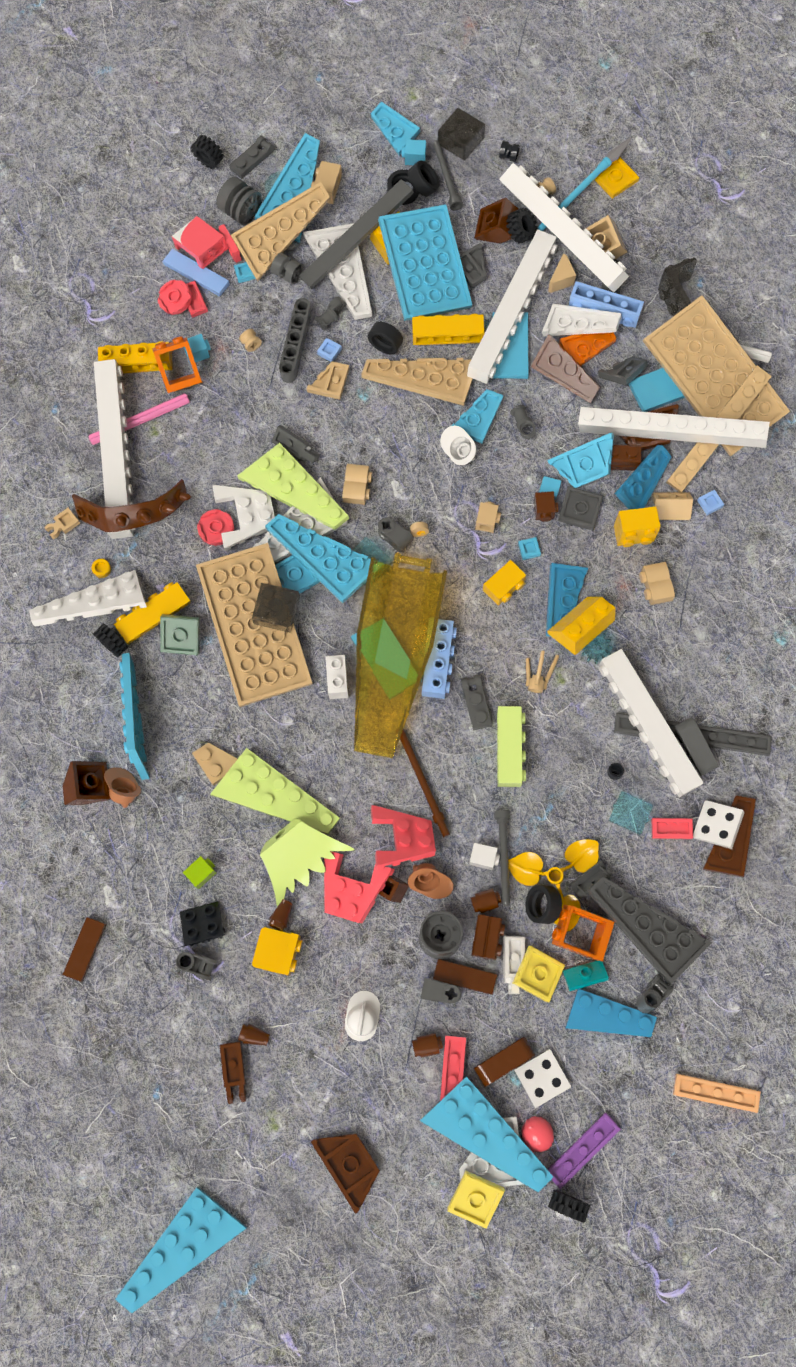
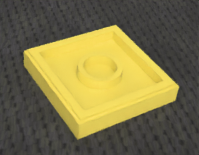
M528 946L512 983L541 1000L550 1002L565 964L533 946Z
M465 1170L447 1210L454 1215L487 1229L505 1189L498 1184Z

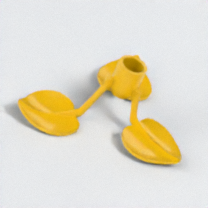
M585 839L569 845L565 851V858L571 864L561 869L552 867L548 872H541L543 861L539 855L533 852H525L508 860L509 870L519 883L526 886L536 885L539 882V875L547 876L549 882L556 885L561 895L562 908L563 905H571L581 909L580 902L574 895L563 896L560 887L564 880L563 872L574 866L578 872L585 873L597 864L599 843L595 840ZM572 914L567 932L576 926L580 918L579 916ZM557 919V920L554 922V924L557 925L559 919Z

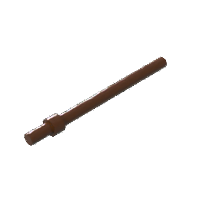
M401 729L397 731V734L433 813L434 823L438 825L443 838L450 835L445 823L446 818L443 812L439 810L405 730Z

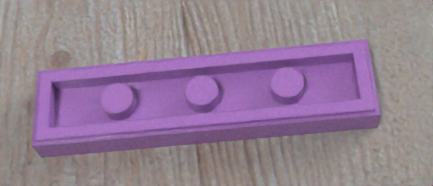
M606 1112L547 1169L553 1176L551 1180L559 1189L621 1130Z

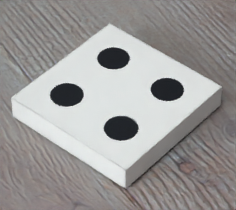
M705 800L693 833V838L732 849L744 811Z
M551 1049L514 1069L535 1108L571 1088Z

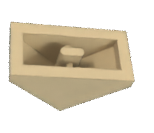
M566 254L562 255L550 280L548 289L550 293L573 286L575 283L576 274Z

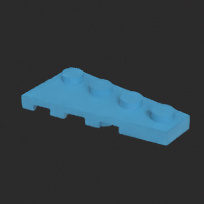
M657 445L614 494L629 510L645 508L672 456L663 445Z
M551 563L546 623L547 637H551L547 631L575 608L588 568Z
M577 989L565 1028L651 1037L657 1017Z

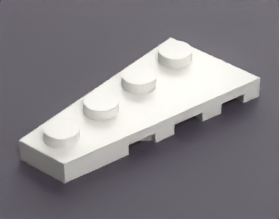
M552 304L542 334L543 336H548V334L559 336L617 332L622 316L621 313Z

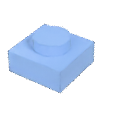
M326 338L318 349L317 355L330 362H334L342 350V346Z
M715 490L699 497L697 500L706 515L724 506Z

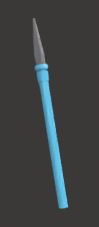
M630 137L608 152L597 168L558 207L560 209L566 208L601 172L610 167L612 162L620 157L632 138ZM542 222L537 229L543 231L547 226Z

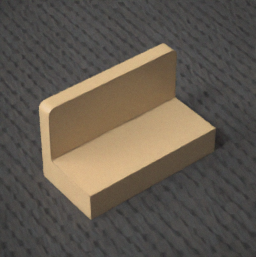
M653 492L652 500L654 507H657L659 520L691 519L693 498L690 492Z

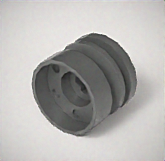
M238 177L229 178L220 188L216 199L217 208L231 216L232 219L241 225H246L255 218L262 203V195Z
M437 911L431 913L421 924L419 933L420 947L426 955L434 959L441 960L451 957L456 953L462 941V924L450 912ZM437 933H440L441 936L444 935L443 941L436 939Z

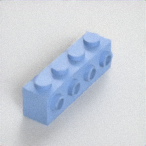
M576 281L568 306L621 313L620 324L636 328L644 301Z
M431 618L422 685V696L445 699V693H449L450 682H447V675L452 673V664L449 663V658L454 656L455 648L454 645H451L452 639H456L457 628L453 627L454 621Z

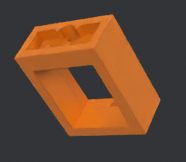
M176 337L172 339L173 342L167 344L160 342L152 348L167 393L202 383L187 337ZM185 347L194 373L168 381L159 355Z
M563 905L557 927L552 933V944L592 960L603 961L614 922L577 907ZM572 914L597 923L589 951L564 942Z

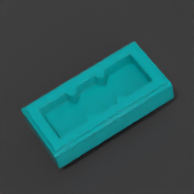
M594 961L563 970L569 992L609 980L602 961Z

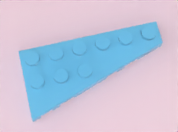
M467 1077L420 1120L536 1192H539L553 1178L551 1173Z

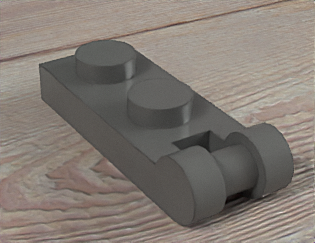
M262 135L259 136L253 145L229 165L230 170L243 179L274 151L275 146L271 142H267L266 138Z
M474 675V678L460 679L473 731L492 727L480 675ZM475 685L476 690L470 691L469 686Z

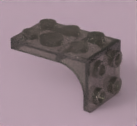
M695 257L684 259L676 265H669L663 271L658 291L661 300L666 303L668 312L672 316H675L691 304L681 283L691 279L697 263Z

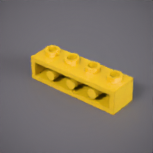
M454 314L452 316L436 315L425 317L421 315L412 317L413 345L480 343L484 336L483 314Z
M164 341L98 347V361L115 359L118 366L122 367L123 373L160 371L152 348ZM172 351L160 354L164 370H173Z
M171 582L163 588L164 591L160 594L154 593L148 597L146 608L134 606L132 608L133 612L127 616L123 614L116 619L117 622L114 626L128 645L159 625L162 614L174 615L191 603L178 582L175 584Z

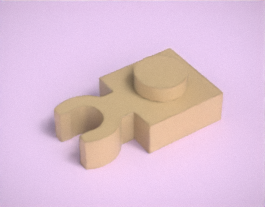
M66 508L53 518L56 521L54 524L50 523L45 526V530L49 532L54 529L50 536L52 539H55L62 530L66 534L78 526L80 522L71 510Z

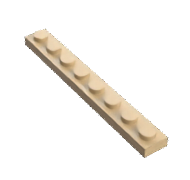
M757 365L716 418L739 419L772 376ZM697 442L666 483L678 492H682L719 444Z

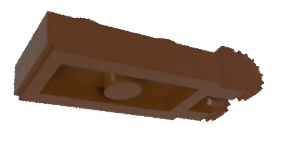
M241 1041L221 1044L220 1055L224 1088L226 1087L228 1104H233L234 1102L232 1086L239 1085V1098L241 1102H246V1089L244 1085L246 1080Z

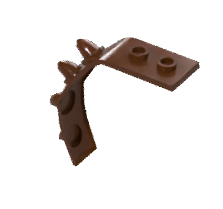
M181 479L172 489L160 497L136 504L101 507L76 494H73L72 498L79 520L104 532H119L161 521L175 512L184 501L189 500L191 495L187 493L184 480Z

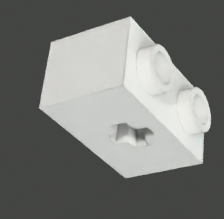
M345 655L326 656L329 699L349 698Z

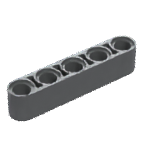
M299 298L295 301L279 364L281 379L286 383L293 382L297 377L312 316L310 302L306 298Z

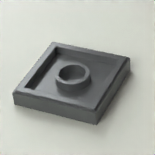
M568 486L558 521L594 531L603 495Z

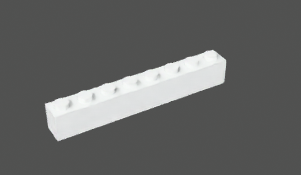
M620 649L601 659L599 663L600 673L609 680L611 691L618 695L619 704L623 710H627L630 715L629 720L631 724L639 730L641 741L644 744L647 743L650 748V756L653 760H657L660 765L659 770L661 774L667 777L671 783L669 784L671 791L680 798L700 787L703 781L623 650Z

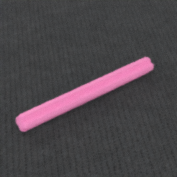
M186 393L127 418V427H124L125 431L188 404V396ZM99 431L88 436L92 445L100 442Z

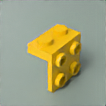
M263 927L258 938L252 966L291 976V973L295 972L297 960H295L296 953L300 952L303 940H300L301 936L295 933L290 934Z

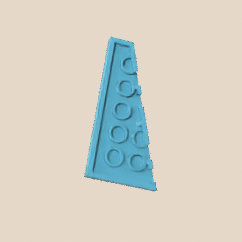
M306 133L303 135L257 211L255 220L311 188L320 140ZM302 232L294 241L300 243Z
M280 514L265 525L266 530L342 603L383 567V563L376 562L364 554H359L326 536L323 537L314 530L306 529L300 526L299 523Z
M130 653L122 654V662L119 663L120 671L123 673L120 682L122 689H124V693H121L123 705H125V709H122V716L126 722V725H123V733L127 741L124 742V750L126 754L129 753L130 763H134L141 779L145 780L149 779V772L143 763L147 762V756L144 746L141 745L145 741L141 713H139L137 706L139 704V697L134 687L137 686L135 666Z
M197 1187L115 1300L130 1313L135 1312L247 1227Z

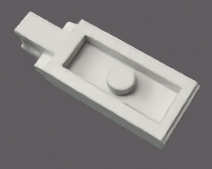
M503 936L504 983H508V994H519V987L512 982L525 955V937Z

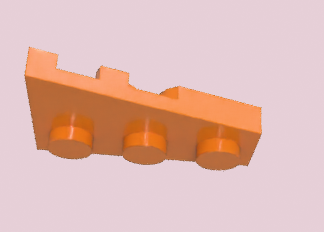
M614 332L577 334L561 338L559 343L582 366L614 344L616 336Z

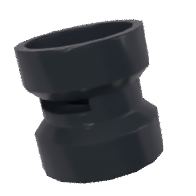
M503 140L499 158H508L510 161L516 162L520 145L516 143L512 145L508 141Z

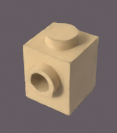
M480 502L475 530L494 533L495 523L499 524L501 513L498 512L499 505H495L492 502Z

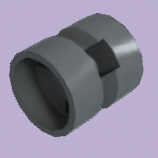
M280 252L272 262L271 273L280 278L283 277L285 281L293 285L300 279L299 275L303 272L304 266L299 261L291 260L290 256Z

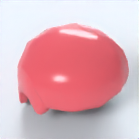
M533 1116L527 1119L522 1126V1139L532 1152L542 1153L549 1150L554 1142V1132L551 1124L546 1119Z

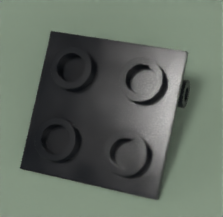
M219 901L180 911L184 946L190 945L192 947L194 944L205 943L207 940L210 942L211 939L219 937L221 939L222 936L226 935L222 925Z

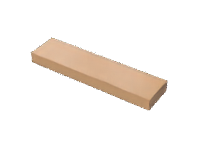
M676 1074L673 1091V1095L755 1113H758L761 1091Z

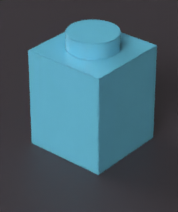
M406 139L405 147H402V158H405V165L413 166L420 160H426V140Z
M202 334L187 338L195 363L210 358L208 350H211L208 340L203 339ZM184 347L185 353H186L187 358H188V360H189V357H188L186 348Z

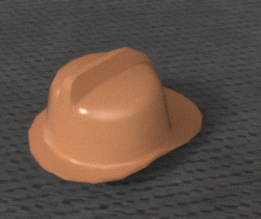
M113 767L105 771L104 779L109 787L111 800L121 804L123 808H127L128 804L132 803L135 797L141 794L140 786L134 776L125 769Z
M422 863L413 866V872L408 878V885L412 890L433 899H442L451 894L453 890L451 878L439 872L434 865Z

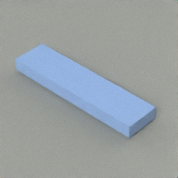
M174 249L162 261L163 265L191 281H196V284L219 297L230 284L229 280L206 267L204 269L200 268L197 262Z

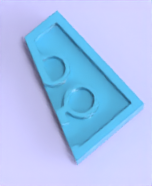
M380 102L371 112V118L399 156L402 154V147H405L406 139L414 140L420 133V127L383 102Z
M487 389L473 403L471 408L466 413L464 412L460 419L451 426L463 428L474 441L483 444L504 395Z

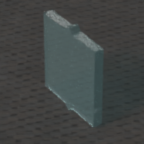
M621 791L616 804H613L614 809L609 821L641 835L645 824L649 822L648 817L653 805Z

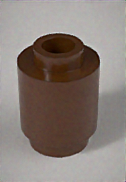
M493 888L474 894L475 896L470 897L475 913H483L499 908L498 903H501L498 891L494 892Z
M436 1033L416 1037L417 1039L412 1040L415 1057L420 1056L424 1058L440 1054L439 1049H443L441 1036L436 1037Z

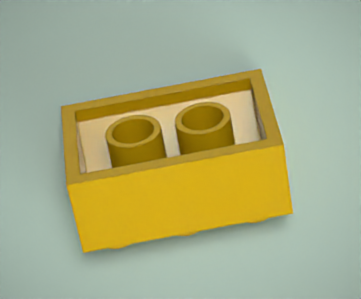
M586 597L551 627L547 633L576 655L615 621L616 607L603 597Z

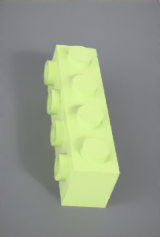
M498 706L497 787H521L522 781H526V770H522V762L526 761V751L522 750V743H525V731H522V724H525V713H522V706Z

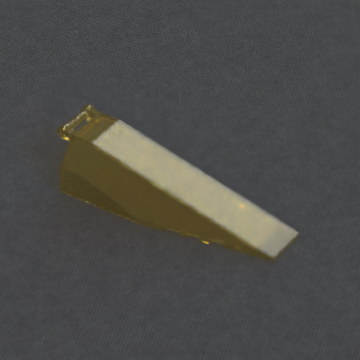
M395 552L393 566L378 562L375 558L371 557L357 629L354 751L388 758H393L434 646L448 572L446 570H443L442 573H430L432 559L430 558L426 560L402 556L401 553ZM399 564L425 567L424 572L400 568Z

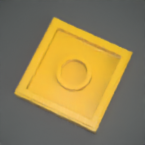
M619 157L594 180L613 199L637 183L639 176Z

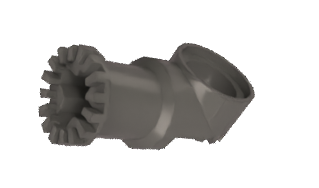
M337 296L332 299L326 312L315 317V321L319 323L318 326L320 325L322 330H326L327 326L333 321H338L337 315L345 310V305L347 304L341 297Z
M525 405L515 406L516 408H513L510 414L514 416L517 422L516 426L520 435L526 440H530L536 434L535 424L528 417ZM531 426L533 431L530 434H525L523 429Z

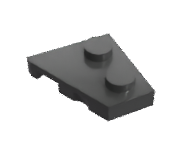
M479 243L460 254L465 278L471 288L486 280L482 244Z
M632 356L622 362L613 364V369L608 371L599 370L598 377L627 386L648 367L647 360Z

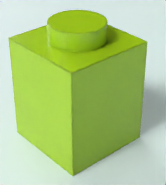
M201 856L182 872L198 889L216 874L213 869L215 867L214 863L209 858L204 859Z

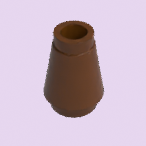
M282 899L281 903L269 917L268 925L276 930L283 931L287 927L293 904Z
M248 1023V1025H242L238 1040L243 1041L242 1044L267 1046L270 1034Z

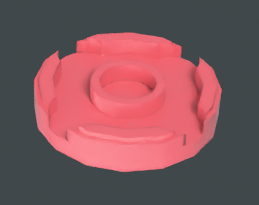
M170 280L159 291V306L167 314L176 315L184 312L192 300L190 287L181 280Z
M218 509L204 513L197 525L198 534L205 543L214 546L223 544L221 533L231 532L235 529L231 516Z

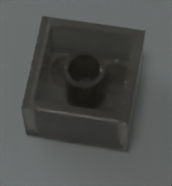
M457 108L438 130V141L441 147L464 161L485 137V123L460 108Z
M261 583L252 615L253 623L291 633L300 600L299 591Z

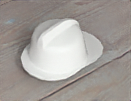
M450 426L445 429L440 441L441 447L450 459L457 465H466L474 461L477 452L476 444L468 433L459 426Z
M359 991L350 998L348 1003L345 1029L347 1034L356 1041H366L376 1032L380 1014V1003L373 993Z

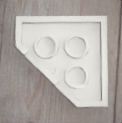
M516 1116L503 1118L519 1137ZM472 1152L459 1168L460 1180L466 1170L502 1187L523 1184Z

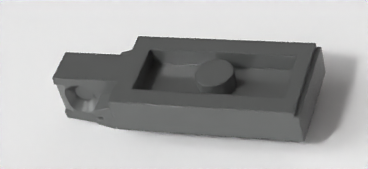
M282 425L277 427L271 441L275 445L280 443L299 461L308 460L311 463L318 461L320 454L312 450L313 447L308 442Z

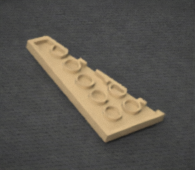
M321 182L231 234L232 239L257 282L271 267L276 255L280 252L283 253L330 200V196Z
M417 358L415 361H407V359H400V361L367 359L361 373V378L463 406L473 378L467 376L468 365L471 360H463V358H457L456 360Z

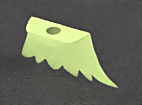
M299 819L292 820L264 844L260 853L273 885L277 906L285 897L286 887L292 893L294 892V879L305 886L309 885L308 869L320 873L325 872L321 857L335 859L330 851H352L355 849L321 833Z

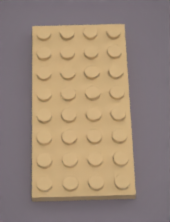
M702 295L643 339L644 344L698 415L702 417L716 418L756 367ZM767 382L739 420L770 422V427L789 413L790 410ZM721 444L729 456H732L744 447Z
M268 543L197 564V571L239 707L312 685L313 683Z

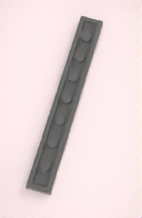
M400 180L299 275L301 280L313 289L379 226V216L392 214L414 193L413 190L403 180Z
M616 713L614 733L639 737L640 732L636 726L634 727L629 720L630 715ZM665 720L678 742L682 743L674 728L675 725L681 722ZM698 725L710 748L764 756L770 755L772 736Z

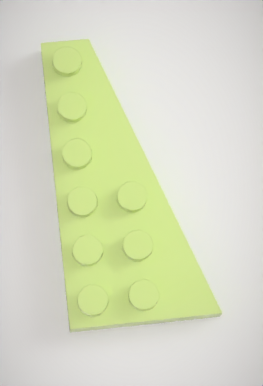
M280 443L237 475L239 480L251 484L256 489H261L269 496L290 507L297 508L303 514L316 518L317 521L334 530L349 519L347 513Z
M247 748L210 794L211 796L289 822L299 819L325 834H329L340 819Z

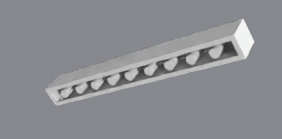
M513 163L499 180L612 292H615L629 277L625 272L627 268L620 261L616 264L613 261L616 257L609 250L605 253L602 250L604 246L597 239L593 241L591 239L593 235L586 228L582 230L580 228L582 224L575 217L571 220L569 218L571 214L564 207L560 209L558 207L560 203L553 196L549 198L547 196L549 192L543 186L539 188L537 186L539 182L532 175L528 178L526 176L528 172L521 165L517 167Z
M537 229L468 365V377L485 384L488 383L490 378L494 377L497 369L495 367L501 363L504 355L502 353L508 349L511 341L509 339L516 333V324L522 321L524 316L523 310L524 308L528 309L531 302L530 296L535 295L538 287L536 284L538 281H542L544 276L543 270L549 267L551 262L550 256L554 255L557 250L556 236Z
M115 359L94 362L105 507L133 504L130 499V495H133L132 485L129 484L131 469L127 464V461H130V454L126 450V444L129 441L124 428L127 427L126 416H123V410H126L125 401L122 399L124 386L120 382V377H123V371ZM136 528L107 533L111 539L134 537L133 530H136Z
M581 407L578 426L581 433L605 435L613 433L617 436L766 448L770 422Z

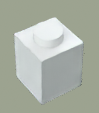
M474 843L469 865L492 870L494 865L498 866L500 854H496L498 848Z

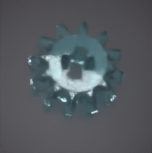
M605 633L601 636L598 635L582 649L581 655L582 657L588 656L587 662L594 659V664H597L599 660L601 661V659L611 655L610 651L613 649V646L609 645L611 639H604ZM593 645H596L595 647L599 646L600 649H593Z

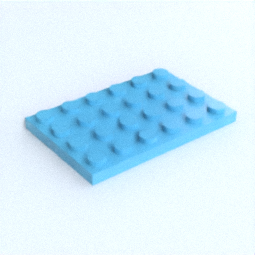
M446 204L379 216L378 221L404 321L412 320V317L421 315L426 317L472 307Z

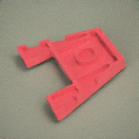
M371 805L372 824H392L395 851L376 850V870H382L384 866L391 864L397 866L407 860L413 862L435 856L436 848L431 820Z
M330 851L335 859L324 858L325 913L357 923H363L376 902L374 900L379 892L383 891L386 886L385 882L389 876H392L395 869L384 866V869L376 870L375 864L370 884L338 875L343 854Z

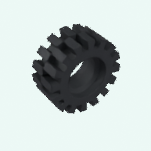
M200 135L192 144L191 152L194 153V157H197L198 162L201 161L202 165L205 164L207 168L215 169L223 159V151L219 149L220 146L216 145L215 141H211L210 137L207 138L206 135Z
M520 208L511 212L506 220L509 223L506 225L510 230L508 233L512 234L511 238L519 244L533 239L536 233L535 230H537V226H535L537 221L533 219L535 216L534 214L531 215L532 212L528 211V208Z
M104 623L93 633L96 639L117 658L128 648V645Z
M553 1190L548 1205L550 1209L585 1223L590 1209L588 1203L558 1190Z

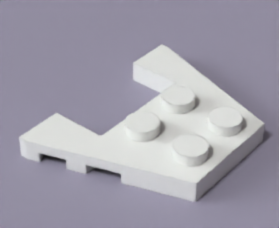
M212 485L215 503L234 500L240 530L221 533L224 551L230 550L232 546L238 543L239 545L244 543L246 539L254 535L256 537L267 531L265 525L275 518L271 496L262 490Z

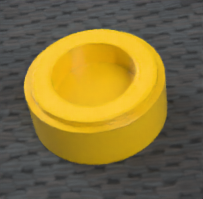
M97 559L92 563L91 569L96 577L105 578L111 572V565L105 559Z

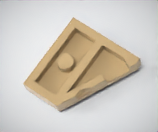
M332 361L326 367V370L317 376V380L312 385L309 384L307 386V392L340 400L350 369L349 365Z
M210 743L205 744L192 753L213 786L222 780L237 761V758Z

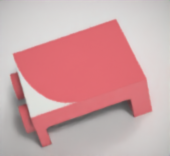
M198 216L171 236L175 248L178 250L182 248L196 258L198 266L202 269L228 249L225 237Z

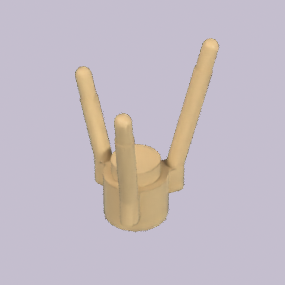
M541 651L537 674L532 675V678L530 660L526 658L527 680L525 686L528 687V691L543 693V690L547 689V683L557 664L559 655L555 656L545 680L541 676L545 651Z

